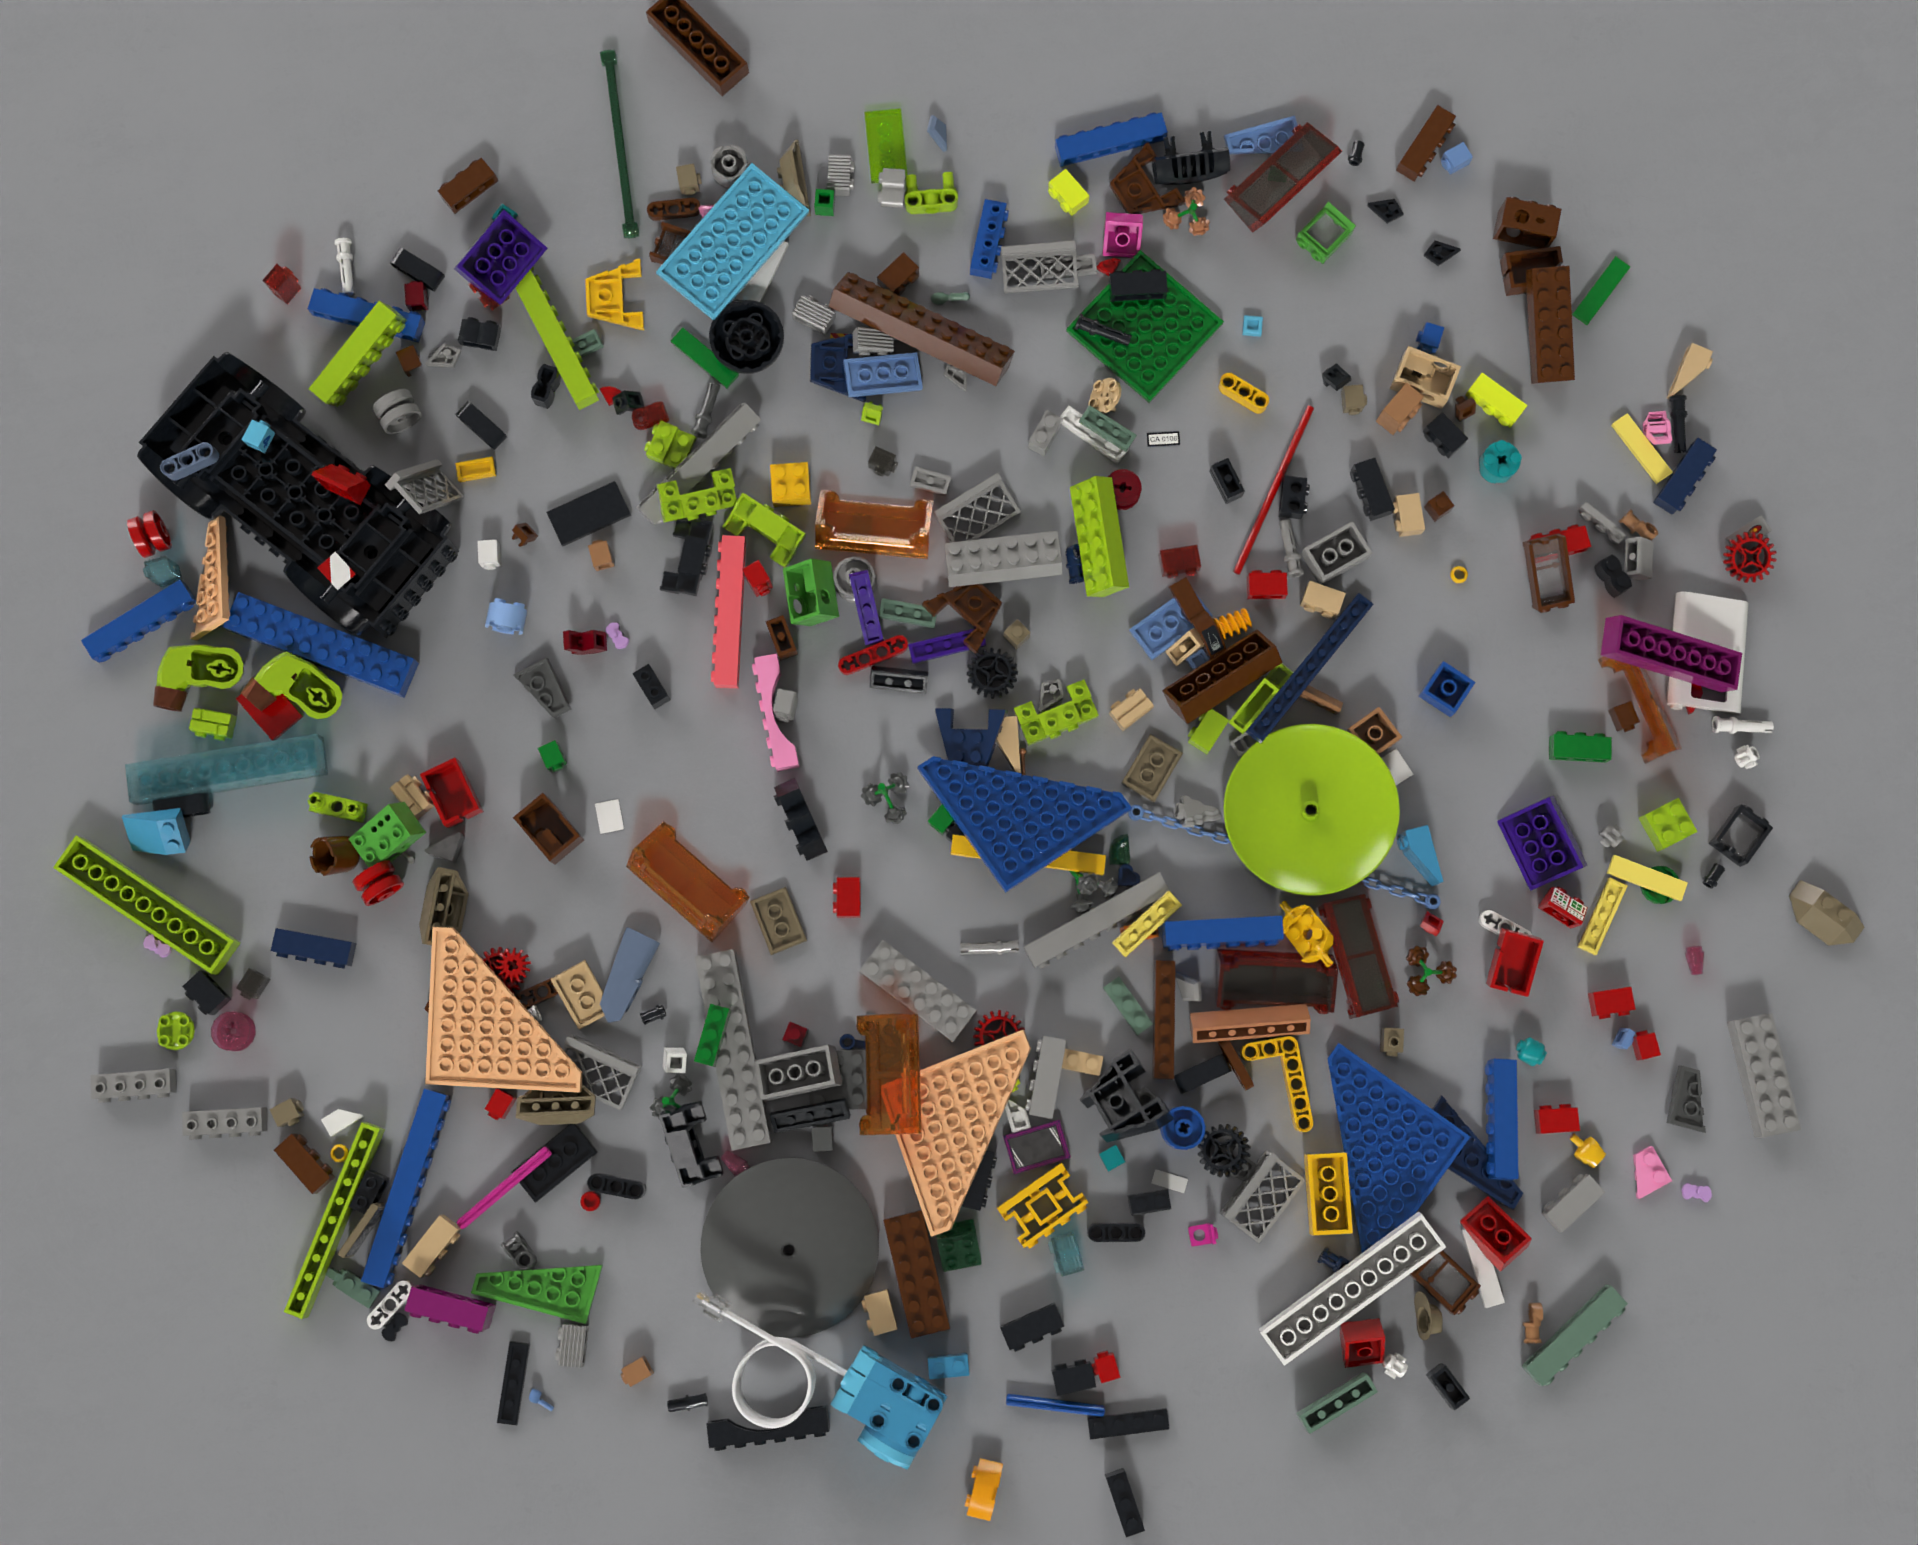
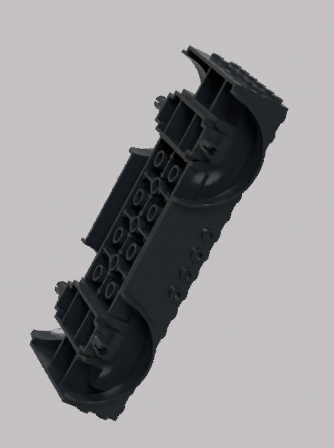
M229 352L223 353L219 358L213 356L138 442L142 445L137 454L138 459L169 491L198 514L213 521L225 511L241 524L240 529L249 535L252 532L256 536L254 540L264 546L266 543L271 547L269 551L277 558L279 555L285 558L283 562L286 565L283 572L306 598L340 626L356 635H361L370 626L385 638L393 635L397 630L396 626L409 616V611L412 607L420 603L422 595L431 590L434 585L433 582L437 577H441L445 573L447 565L454 562L458 557L457 553L459 550L446 537L452 527V523L436 509L419 514L397 489L389 490L385 486L392 476L375 465L368 467L365 471L360 470L351 460L342 456L337 449L329 446L324 439L302 425L300 421L306 414L305 408L251 366ZM251 420L257 422L262 420L270 424V428L275 432L265 453L248 446L241 440ZM232 437V441L224 445V439ZM203 442L211 444L219 452V459L216 463L176 481L169 479L160 470V465L165 459ZM211 450L206 451L204 457L208 456ZM193 458L187 461V465L192 463ZM330 464L337 467L340 464L350 469L349 472L354 475L357 472L366 476V480L371 486L361 505L325 489L311 475L312 472ZM175 466L170 468L169 473L175 470ZM371 550H377V556L373 559H369V552ZM334 552L355 573L338 590L317 568Z

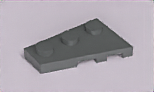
M548 658L513 674L553 718L572 710Z
M1678 1065L1666 1123L1706 1133L1702 1117L1704 1115V1108L1701 1106L1702 1087L1700 1070Z

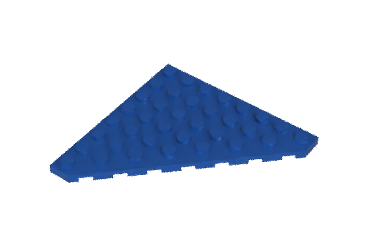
M935 756L917 767L1005 893L1132 809L1121 792H1109L1090 786L1083 787L1074 783L1052 781L1038 776L1021 775L1018 772L1001 771L982 765L975 766L956 760L949 761Z
M1338 1043L1327 1059L1344 1153H1347L1349 1183L1361 1252L1363 1253L1416 1214L1470 1136Z

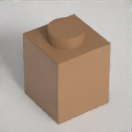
M596 540L591 545H588L593 567L596 571L615 566L607 541Z
M644 1355L623 1367L620 1375L623 1382L632 1387L651 1376L654 1372Z

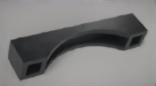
M827 1405L808 1407L790 1424L773 1429L757 1430L746 1428L728 1418L708 1421L706 1423L709 1448H714L715 1451L727 1449L726 1446L734 1445V1448L746 1447V1443L754 1442V1445L766 1444V1440H774V1443L784 1442L788 1437L800 1440L805 1439L806 1435L814 1434V1437L826 1436V1432L830 1431Z

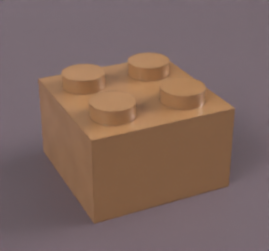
M1406 383L1382 410L1376 422L1392 435L1397 431L1401 432L1422 407L1421 401L1424 396Z
M1380 707L1373 710L1347 730V732L1366 742L1378 755L1385 752L1402 738Z

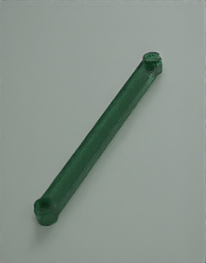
M608 49L600 51L602 66L606 67L625 223H622L624 238L632 239L639 237L638 223L634 222L614 69V65H617L615 50Z

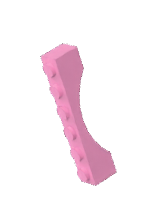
M777 653L754 658L755 663L752 664L754 675H758L759 682H755L757 693H761L762 700L759 701L761 712L765 711L766 719L762 720L764 730L769 732V737L766 738L768 749L772 748L773 756H770L771 766L775 767L777 772L798 768L800 766L796 747L782 734L774 717V692L782 676Z

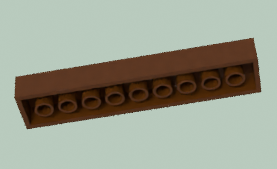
M847 272L833 289L828 307L983 381L997 386L1009 369L1015 351L1008 346L999 344L989 337L978 334L972 329H968L955 321L943 317L939 313H934L922 305H917L905 297L898 296L888 289L860 278L857 274Z

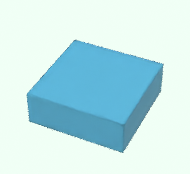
M1244 315L1242 335L1261 337L1263 317Z

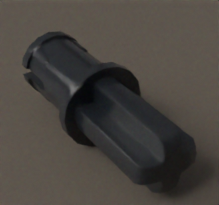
M706 1393L695 1396L686 1395L684 1398L667 1401L669 1412L686 1409L690 1411L692 1408L708 1406Z

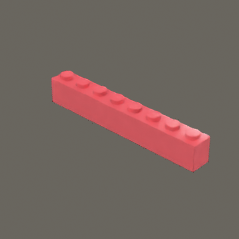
M722 535V541L718 542V552H721V559L717 560V571H720V578L716 579V589H719V596L715 597V608H718V615H714V626H717V634H713V645H716V652H712V663L715 664V671H711V682H714L716 688L739 689L745 578L742 569L745 568L746 538L745 536Z

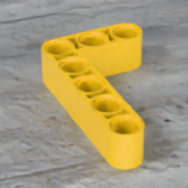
M1286 1036L1243 1045L1240 1049V1056L1245 1061L1280 1056L1293 1126L1299 1132L1310 1131L1313 1127V1118L1297 1040L1294 1037ZM1285 1040L1292 1042L1293 1047L1290 1051L1285 1050L1283 1047ZM1267 1043L1273 1046L1271 1054H1267L1264 1051V1046ZM1247 1047L1254 1049V1056L1251 1058L1245 1054ZM1290 1059L1296 1062L1294 1070H1290L1287 1067V1062ZM1293 1079H1297L1300 1082V1087L1297 1090L1291 1087ZM1297 1098L1302 1099L1304 1102L1302 1109L1295 1107V1100ZM1301 1118H1305L1308 1122L1305 1129L1299 1127L1298 1122Z

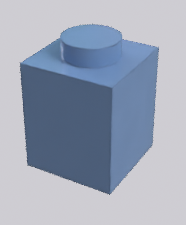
M1462 142L1444 152L1441 164L1451 175L1469 165L1473 156L1465 143Z

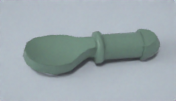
M937 292L931 296V301L938 305L944 304L948 300L953 302L970 299V294L967 292L950 293V295Z

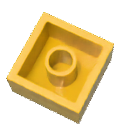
M808 462L771 464L773 506L811 505Z

